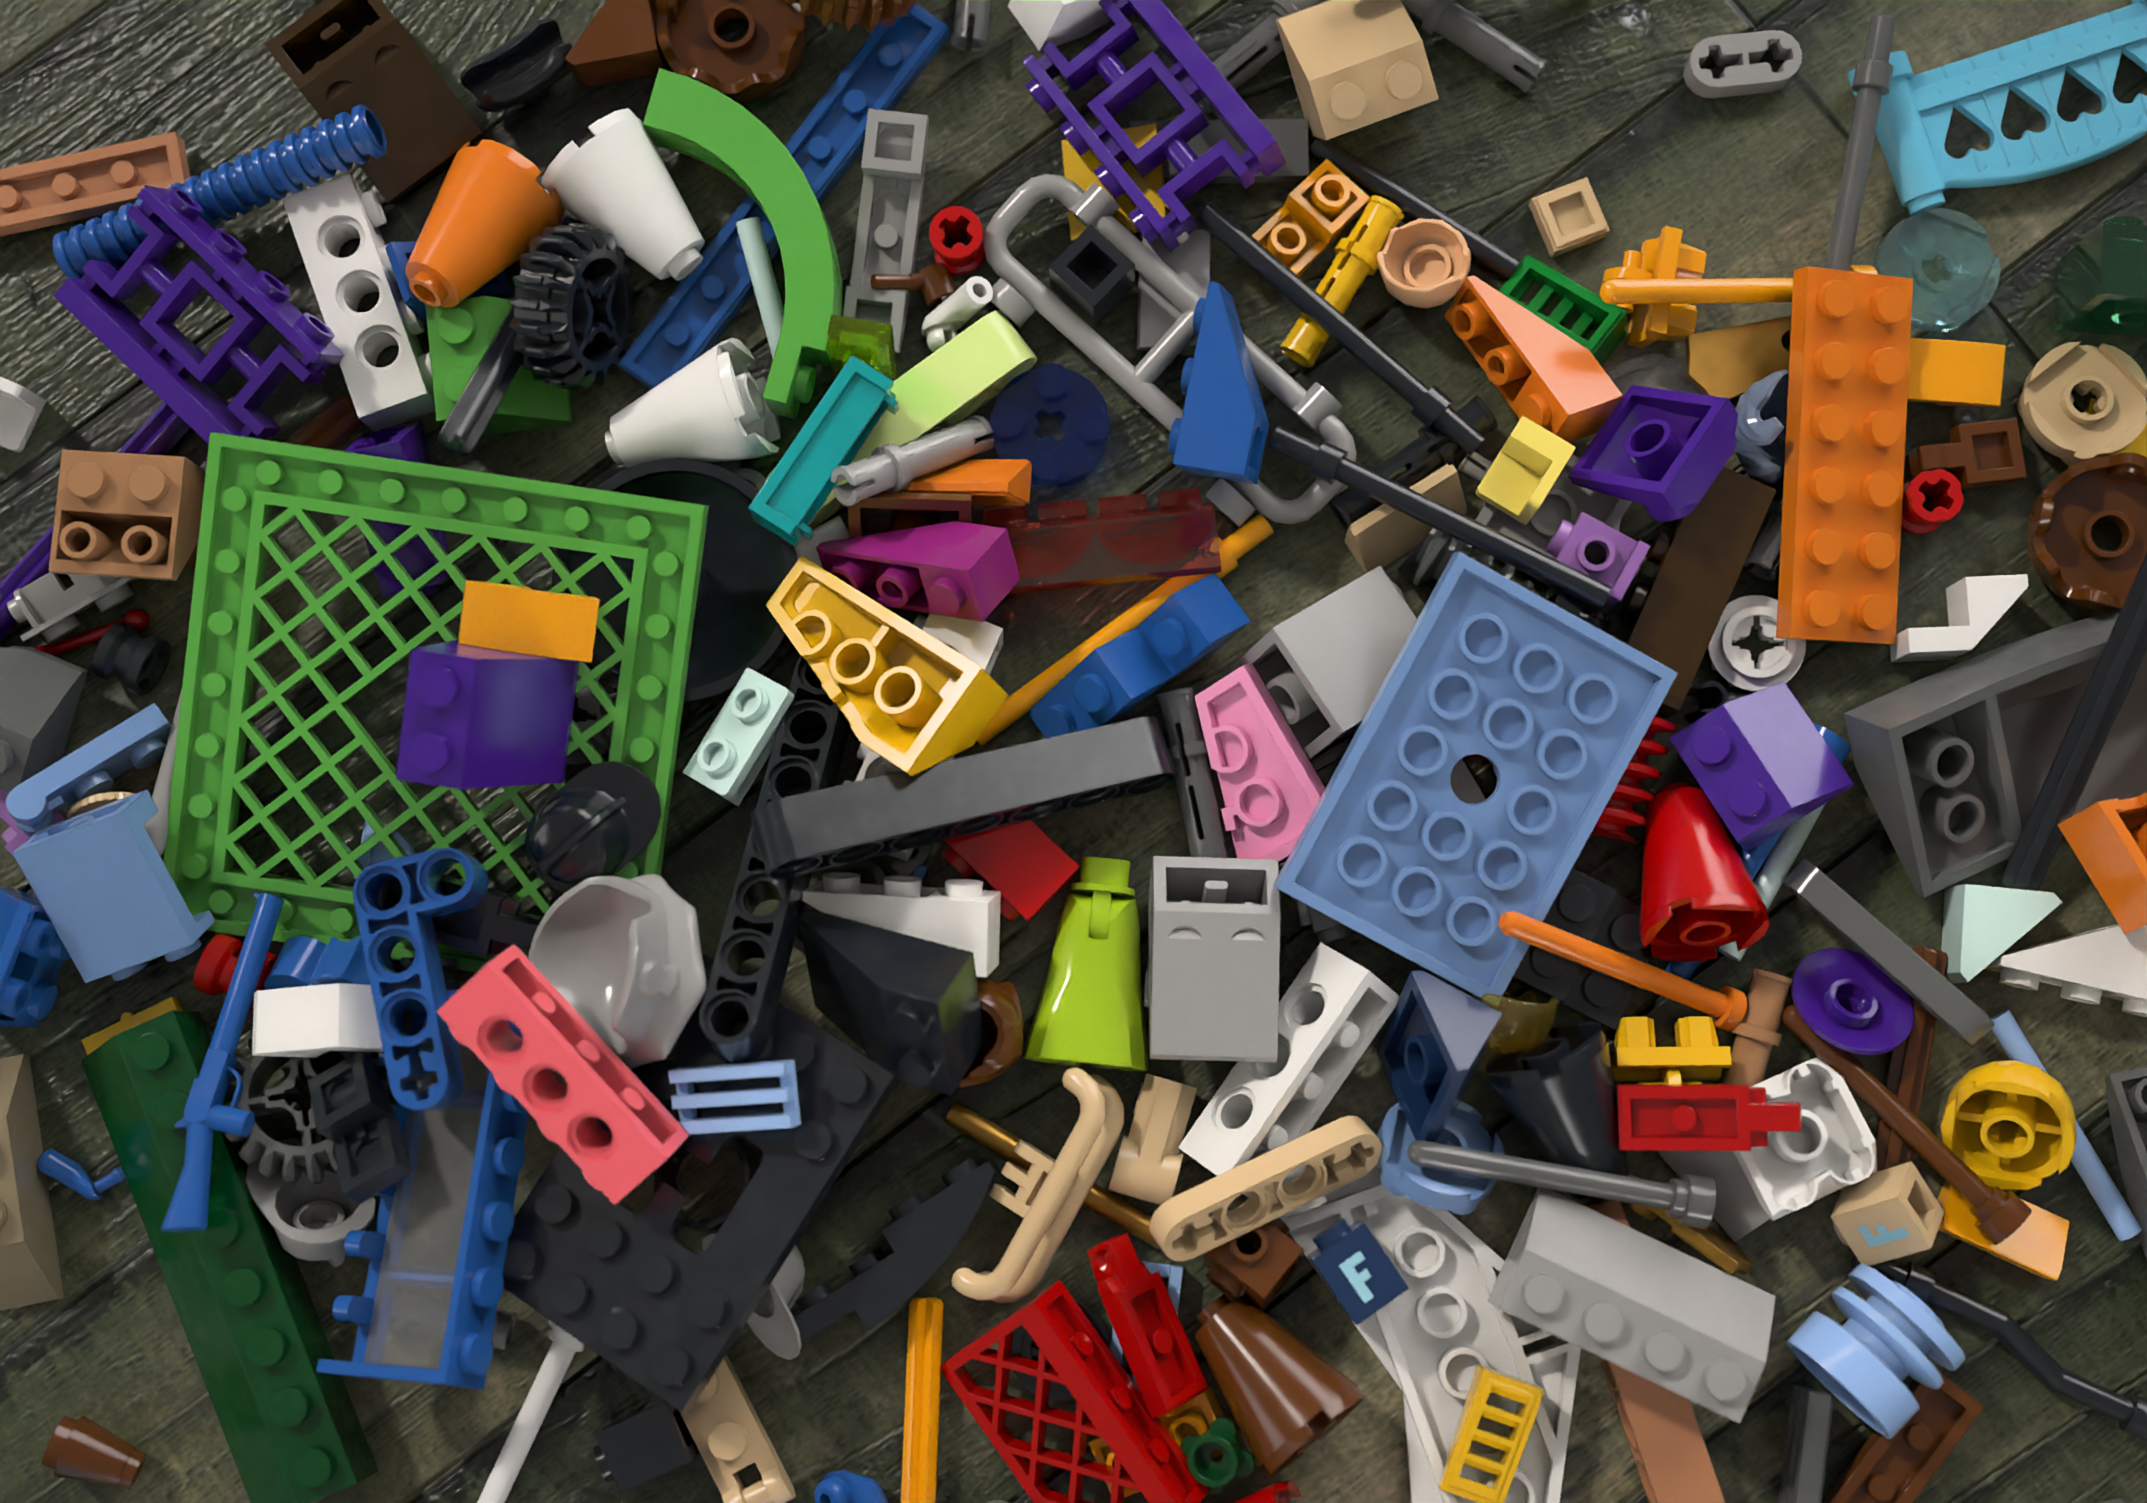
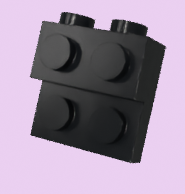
M1572 868L1543 923L1647 964L1652 955L1651 945L1648 944L1644 948L1641 942L1639 932L1641 905L1616 894V889ZM1533 945L1529 946L1511 979L1512 982L1590 1021H1595L1600 1026L1611 1031L1617 1029L1619 1021L1637 987Z

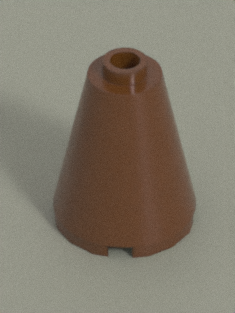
M1223 1294L1210 1303L1196 1318L1202 1327L1195 1334V1338L1259 1468L1264 1471L1268 1478H1272L1304 1454L1303 1450L1317 1439L1321 1440L1365 1397L1357 1387V1384L1244 1296L1231 1301Z

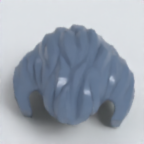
M1786 369L1774 372L1764 379L1754 382L1747 389V392L1740 396L1735 408L1738 419L1735 432L1737 443L1734 453L1749 477L1763 484H1774L1784 475L1789 371Z

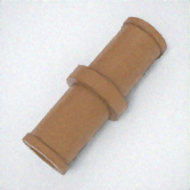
M1753 968V977L1747 994V1008L1744 1018L1736 1029L1730 1031L1736 1034L1731 1050L1732 1065L1726 1068L1723 1082L1721 1081L1720 1084H1749V1087L1763 1082L1773 1045L1780 1047L1783 1035L1777 1033L1793 979Z

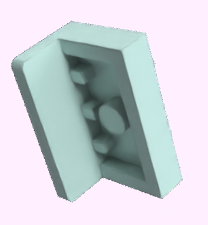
M747 667L682 773L736 806H739L772 752L779 723L792 703L794 694L782 685Z

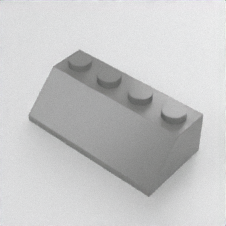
M1538 1187L1488 1298V1302L1498 1309L1740 1424L1767 1361L1776 1296L1550 1189Z

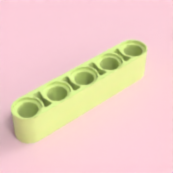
M1001 310L985 315L894 381L891 392L896 394L895 400L898 402L899 410L896 414L885 411L850 464L870 457L876 447L884 444L899 446L963 421L1023 377L1035 365L1038 358ZM846 478L844 480L839 481L836 484V486L845 484L849 481ZM833 490L809 524L811 529L846 506L836 498Z

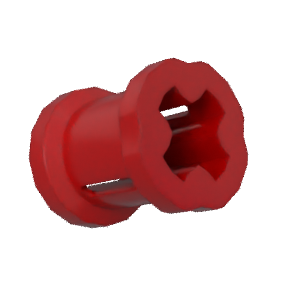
M950 206L942 209L933 217L929 226V239L935 253V262L946 265L952 276L974 273L982 265L985 258L983 227L979 217L972 210L962 206ZM963 235L968 237L969 244L967 246L957 242L951 249L948 248V238L958 241Z
M1936 469L1933 471H1923L1911 482L1904 484L1901 529L1913 535H1924L1935 530L1942 522L1952 519L1960 511L1964 502L1960 481L1952 473L1943 469ZM1923 493H1926L1931 498L1928 504V508L1931 511H1927L1922 506L1926 498Z

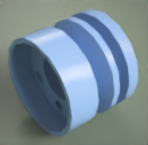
M1861 1263L1853 1269L1848 1277L1852 1285L1866 1301L1842 1286L1836 1287L1831 1296L1839 1310L1847 1318V1321L1841 1326L1829 1317L1817 1311L1813 1312L1785 1343L1801 1364L1841 1403L1876 1432L1892 1439L1920 1409L1913 1394L1902 1381L1909 1375L1914 1380L1931 1389H1938L1944 1383L1943 1378L1926 1356L1949 1371H1955L1966 1360L1963 1350L1945 1330L1941 1320L1926 1304L1901 1284L1889 1280L1875 1269Z

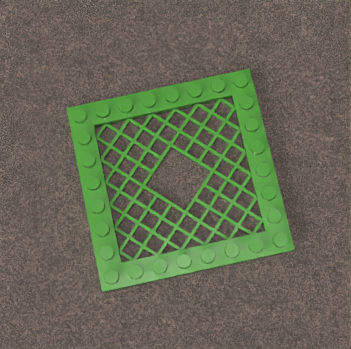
M210 432L168 813V834L163 863L192 916L210 910L215 922L207 931L246 937L258 901L253 895L254 893H267L285 900L272 941L285 943L286 940L292 937L305 936L319 940L326 945L329 944L332 937L337 938L340 942H348L360 935L353 898V887L327 882L347 867L357 879L358 875L365 869L358 859L380 842L385 845L394 858L408 856L392 833L415 816L436 842L426 851L438 848H453L457 850L452 843L477 825L497 851L496 854L482 863L486 872L503 860L524 887L512 897L522 901L530 895L541 911L546 914L552 904L539 888L546 882L539 877L533 880L513 854L515 850L525 844L527 830L507 845L486 818L511 799L529 823L536 812L521 794V791L529 785L502 787L505 792L481 810L465 789L438 786L419 800L404 780L396 779L397 770L346 705L347 701L408 656L413 648H418L436 633H439L445 642L458 640L448 624L461 615L463 600L440 616L421 589L446 570L464 594L465 580L467 578L455 563L479 544H481L500 569L499 573L487 581L490 583L502 584L508 580L511 585L527 587L516 572L542 553L562 579L561 582L548 592L563 593L569 589L573 595L588 596L578 581L603 562L623 587V591L598 609L596 624L616 652L591 671L583 661H580L578 674L581 679L577 681L575 693L576 695L588 686L608 714L584 732L572 719L570 735L574 740L569 743L568 755L580 747L592 764L605 763L589 740L613 722L608 762L616 761L632 765L649 777L659 794L661 817L654 837L637 856L614 876L625 879H632L646 874L661 876L709 506ZM273 505L289 507L272 520ZM307 510L349 516L350 518L328 535H325ZM297 517L316 544L291 562L272 535ZM368 519L409 525L411 527L387 545ZM358 526L378 553L352 571L333 544ZM429 529L473 536L448 555ZM419 535L439 562L414 581L394 553ZM491 538L535 545L512 563H509ZM552 547L596 553V555L571 573ZM269 552L282 570L265 583ZM321 553H324L343 580L321 597H318L299 570ZM613 556L634 559L632 581ZM385 562L404 589L379 607L360 580L381 563ZM290 579L309 606L285 624L265 597ZM351 588L370 615L345 633L326 606ZM412 597L431 622V625L409 642H406L387 615ZM629 599L623 642L605 619V616ZM262 614L275 632L258 644ZM316 614L336 641L311 659L292 632ZM377 623L397 651L375 668H372L353 641ZM280 641H283L302 667L278 685L258 658ZM341 650H344L363 677L341 694H338L319 667ZM621 661L615 704L597 678ZM255 675L268 694L251 706ZM309 676L329 703L307 720H304L285 693ZM275 702L295 729L271 746L251 719ZM336 711L356 738L334 755H331L312 728ZM248 736L261 755L244 767ZM302 737L322 764L300 781H297L278 754ZM363 746L383 773L358 791L339 766V763ZM268 763L288 790L264 807L244 780ZM329 772L349 799L327 816H324L305 789ZM564 779L562 783L553 784L557 790H560L567 782ZM389 781L409 806V809L385 826L365 799ZM450 790L470 818L448 835H445L426 808ZM240 798H242L254 816L237 828ZM295 798L315 825L291 842L271 815ZM356 807L375 832V835L351 851L331 824ZM261 823L281 851L257 867L238 840ZM319 833H322L342 860L318 877L299 853L298 849ZM288 858L303 879L267 873ZM234 859L243 870L233 868ZM460 863L453 864L463 877L461 880L465 881L466 872L463 865ZM527 914L539 919H543L544 917L539 915ZM408 939L399 942L392 950L391 959L401 961V957H415V949L412 942ZM437 943L440 958L459 959L458 967L454 968L458 970L478 973L487 963L498 956L497 954H491L484 957ZM519 948L528 958L529 950Z

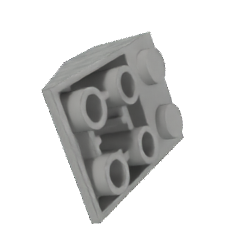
M1153 856L1148 891L1150 1059L1277 1062L1279 889L1275 888L1273 884L1279 875L1278 859Z

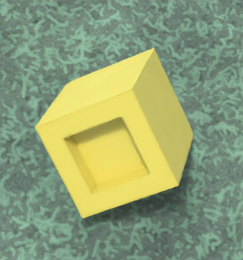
M1522 415L1476 489V495L1522 524L1527 525L1541 506L1576 447Z

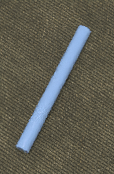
M2008 1009L1992 1016L1991 1019L1995 1025L1991 1030L2008 1058L2038 1066L2047 1073L2010 1010ZM2075 1119L2077 1137L2071 1162L2118 1240L2124 1241L2139 1234L2142 1228Z

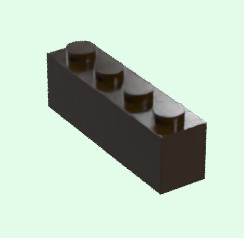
M1726 467L1722 468L1699 504L1690 514L1681 519L1674 520L1671 529L1663 526L1660 528L1646 559L1655 563L1646 584L1640 581L1636 582L1626 601L1622 614L1631 619L1622 639L1613 636L1678 672L1656 715L1665 719L1679 712L1776 493V489Z

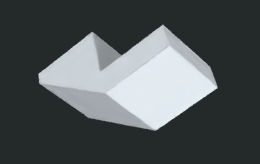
M2028 575L1964 577L1946 588L1949 626L1907 628L1896 634V645H1890L1891 662L1952 660L1971 651L2027 589Z
M336 983L258 990L254 992L252 1056L316 1058L328 1051L383 1052L371 986L368 984Z

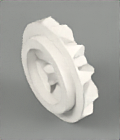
M1749 595L1737 598L1725 606L1707 648L1712 661L1711 669L1719 672L1728 681L1729 687H1737L1754 693L1782 682H1788L1799 670L1805 656L1806 640L1776 638L1778 600L1762 595ZM1752 626L1757 630L1760 640L1769 641V644H1779V646H1774L1760 653L1755 668L1754 660H1751L1749 650L1740 649L1739 646H1732V643L1748 637Z

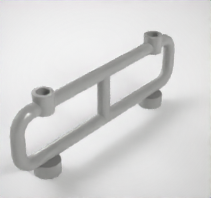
M1043 174L1030 178L1018 187L998 209L985 230L983 247L986 260L1000 277L992 286L993 297L990 302L1019 328L1037 310L1154 418L1171 431L1174 420L1176 418L1182 419L1183 410L1157 388L1153 382L1196 336L1193 331V316L1197 301L1203 297L1113 217V214L1120 206L1099 185L1093 182L1084 191L1076 183L1060 175ZM1046 198L1056 199L1067 207L1083 225L1088 227L1092 224L1135 264V270L1183 312L1181 317L1135 367L1008 251L1007 239L1009 234L1040 200ZM1243 334L1256 379L1325 441L1348 451L1347 458L1355 462L1357 452L1353 436L1345 425L1334 416L1342 407L1340 402L1317 382L1306 391ZM1219 478L1204 496L1239 528L1256 510L1274 522L1295 524L1307 521L1321 511L1345 484L1335 480L1330 485L1317 478L1299 498L1284 500L1273 493L1259 479L1256 485Z

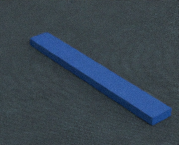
M916 3L910 9L908 17H897L892 27L881 23L876 26L785 145L803 171L819 205H821L863 150L868 108L892 111L950 36L949 26ZM749 195L745 197L702 253L703 260L699 266L683 278L617 364L621 371L649 391L709 351L754 293L736 222L747 218L759 217L772 267L781 257L780 247L772 224Z

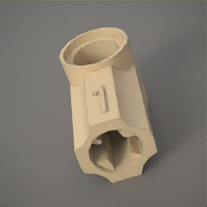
M1146 1073L1133 1112L1135 1114L1128 1137L1123 1136L1108 1190L1157 1205H1161L1172 1198L1183 1159V1153L1179 1152L1180 1149L1178 1147L1183 1141L1197 1088Z

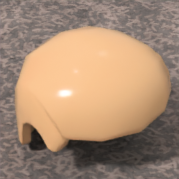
M1419 218L1399 228L1395 227L1390 230L1381 252H1377V262L1386 289L1391 295L1406 306L1428 309L1443 305L1458 293L1470 271L1471 252L1463 235L1445 221Z

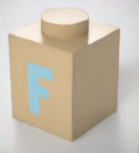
M1910 1161L1872 1173L1864 1180L1843 1187L1831 1214V1219L1840 1241L1844 1245L1850 1246L1860 1263L1871 1266L1931 1249L1943 1218L1944 1210L1913 1162Z

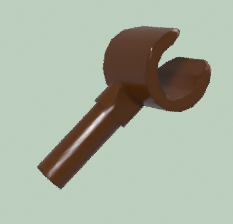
M943 263L932 264L923 268L918 273H909L908 275L872 274L871 276L872 289L920 290L928 308L938 307L950 294L958 290L950 270Z

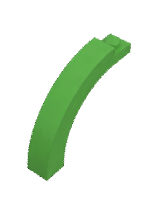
M659 68L643 122V126L655 146L691 156L729 177L756 202L773 226L784 267L785 305L780 336L762 398L773 414L796 419L800 403H808L814 391L816 369L811 367V364L815 363L835 368L840 347L839 342L844 309L842 276L836 247L826 218L803 171L787 148L764 123L742 105L718 90L690 77Z

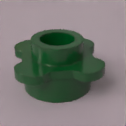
M1224 1417L1216 1418L1211 1423L1210 1429L1201 1435L1190 1434L1186 1436L1180 1447L1187 1457L1188 1468L1192 1476L1199 1483L1208 1486L1210 1489L1209 1494L1220 1493L1225 1488V1484L1236 1476L1248 1477L1255 1468L1253 1454L1250 1451L1244 1450L1236 1437V1425L1233 1421ZM1214 1450H1219L1223 1454L1222 1461H1216L1213 1458L1212 1453Z

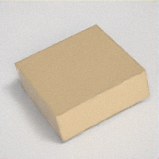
M1587 177L1533 197L1529 203L1530 210L1551 258L1603 239L1610 231Z

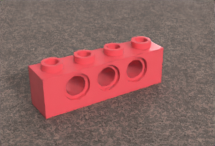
M515 944L487 963L436 1011L449 1025L453 1037L476 1054L493 1073L499 1087L509 1095L514 1096L535 1118L544 1136L550 1141L559 1144L581 1168L586 1181L596 1190L603 1192L614 1205L665 1162L690 1135ZM508 1021L514 1023L520 1029L523 1038L517 1036L512 1031ZM552 1069L558 1071L565 1078L568 1086L556 1079ZM596 1117L606 1122L612 1133L605 1131L598 1124Z

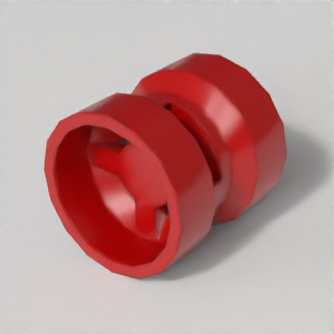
M219 933L213 937L197 963L193 978L195 989L211 996H218L224 992L227 995L243 946L241 940L225 933ZM270 952L267 953L255 992L265 990L264 982L278 955ZM254 996L249 1008V1012H253L254 1010Z

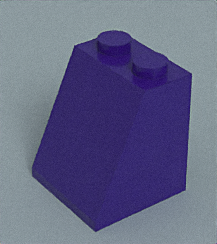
M458 640L413 648L411 650L396 779L455 789L564 782L580 661L459 644Z

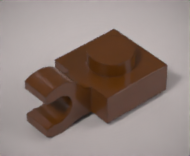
M2017 418L1958 424L1949 430L1951 443L1920 446L1917 448L1918 453L1906 455L1909 479H1914L1923 471L1943 469L1948 472H1956V478L1961 483V489L2017 483L2027 477Z

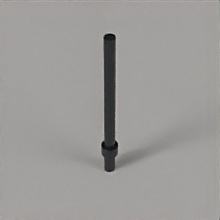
M1213 202L1201 212L1197 222L1413 407L1411 414L1428 429L1433 425L1437 427L1469 456L1480 447L1486 437L1450 407L1453 400L1434 385L1429 389Z
M1280 425L1277 426L1271 436L1268 447L1310 467V475L1330 485L1335 480L1601 610L1612 592V586L1348 459V451L1327 441L1319 445Z

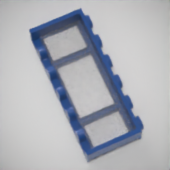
M446 990L448 1000L459 990ZM420 1001L411 1004L407 1008V1010L414 1012L410 1036L420 1033L427 1022V1011ZM508 1021L512 1031L517 1036L523 1038L520 1029L514 1023ZM458 1041L457 1046L463 1071V1089L459 1098L450 1107L439 1111H422L406 1108L399 1102L397 1106L391 1104L404 1140L412 1174L375 1194L381 1197L375 1232L352 1230L345 1237L344 1250L348 1256L370 1260L364 1296L340 1295L335 1299L332 1307V1314L335 1320L359 1324L352 1362L319 1359L317 1372L356 1378L484 1390L487 1369L493 1355L492 1336L497 1305L503 1293L504 1282L502 1274L508 1237L514 1225L513 1207L518 1176L524 1163L525 1152L523 1145L529 1112L514 1096L503 1091L496 1083L493 1073L470 1048L463 1046ZM434 1046L430 1048H409L408 1052L409 1055L421 1057L420 1052L433 1053ZM378 1052L380 1064L386 1067L384 1053ZM427 1071L426 1077L417 1080L418 1091L428 1092L429 1086L438 1083L437 1072Z

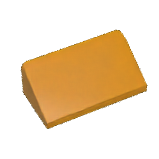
M1945 1180L1937 1199L1944 1210L1939 1231L2041 1278L2058 1280L2062 1270L2069 1228L2068 1220L2022 1200L2032 1210L2031 1214L2011 1236L2003 1242L1994 1245L1975 1227L1977 1219L1970 1213L1972 1205Z

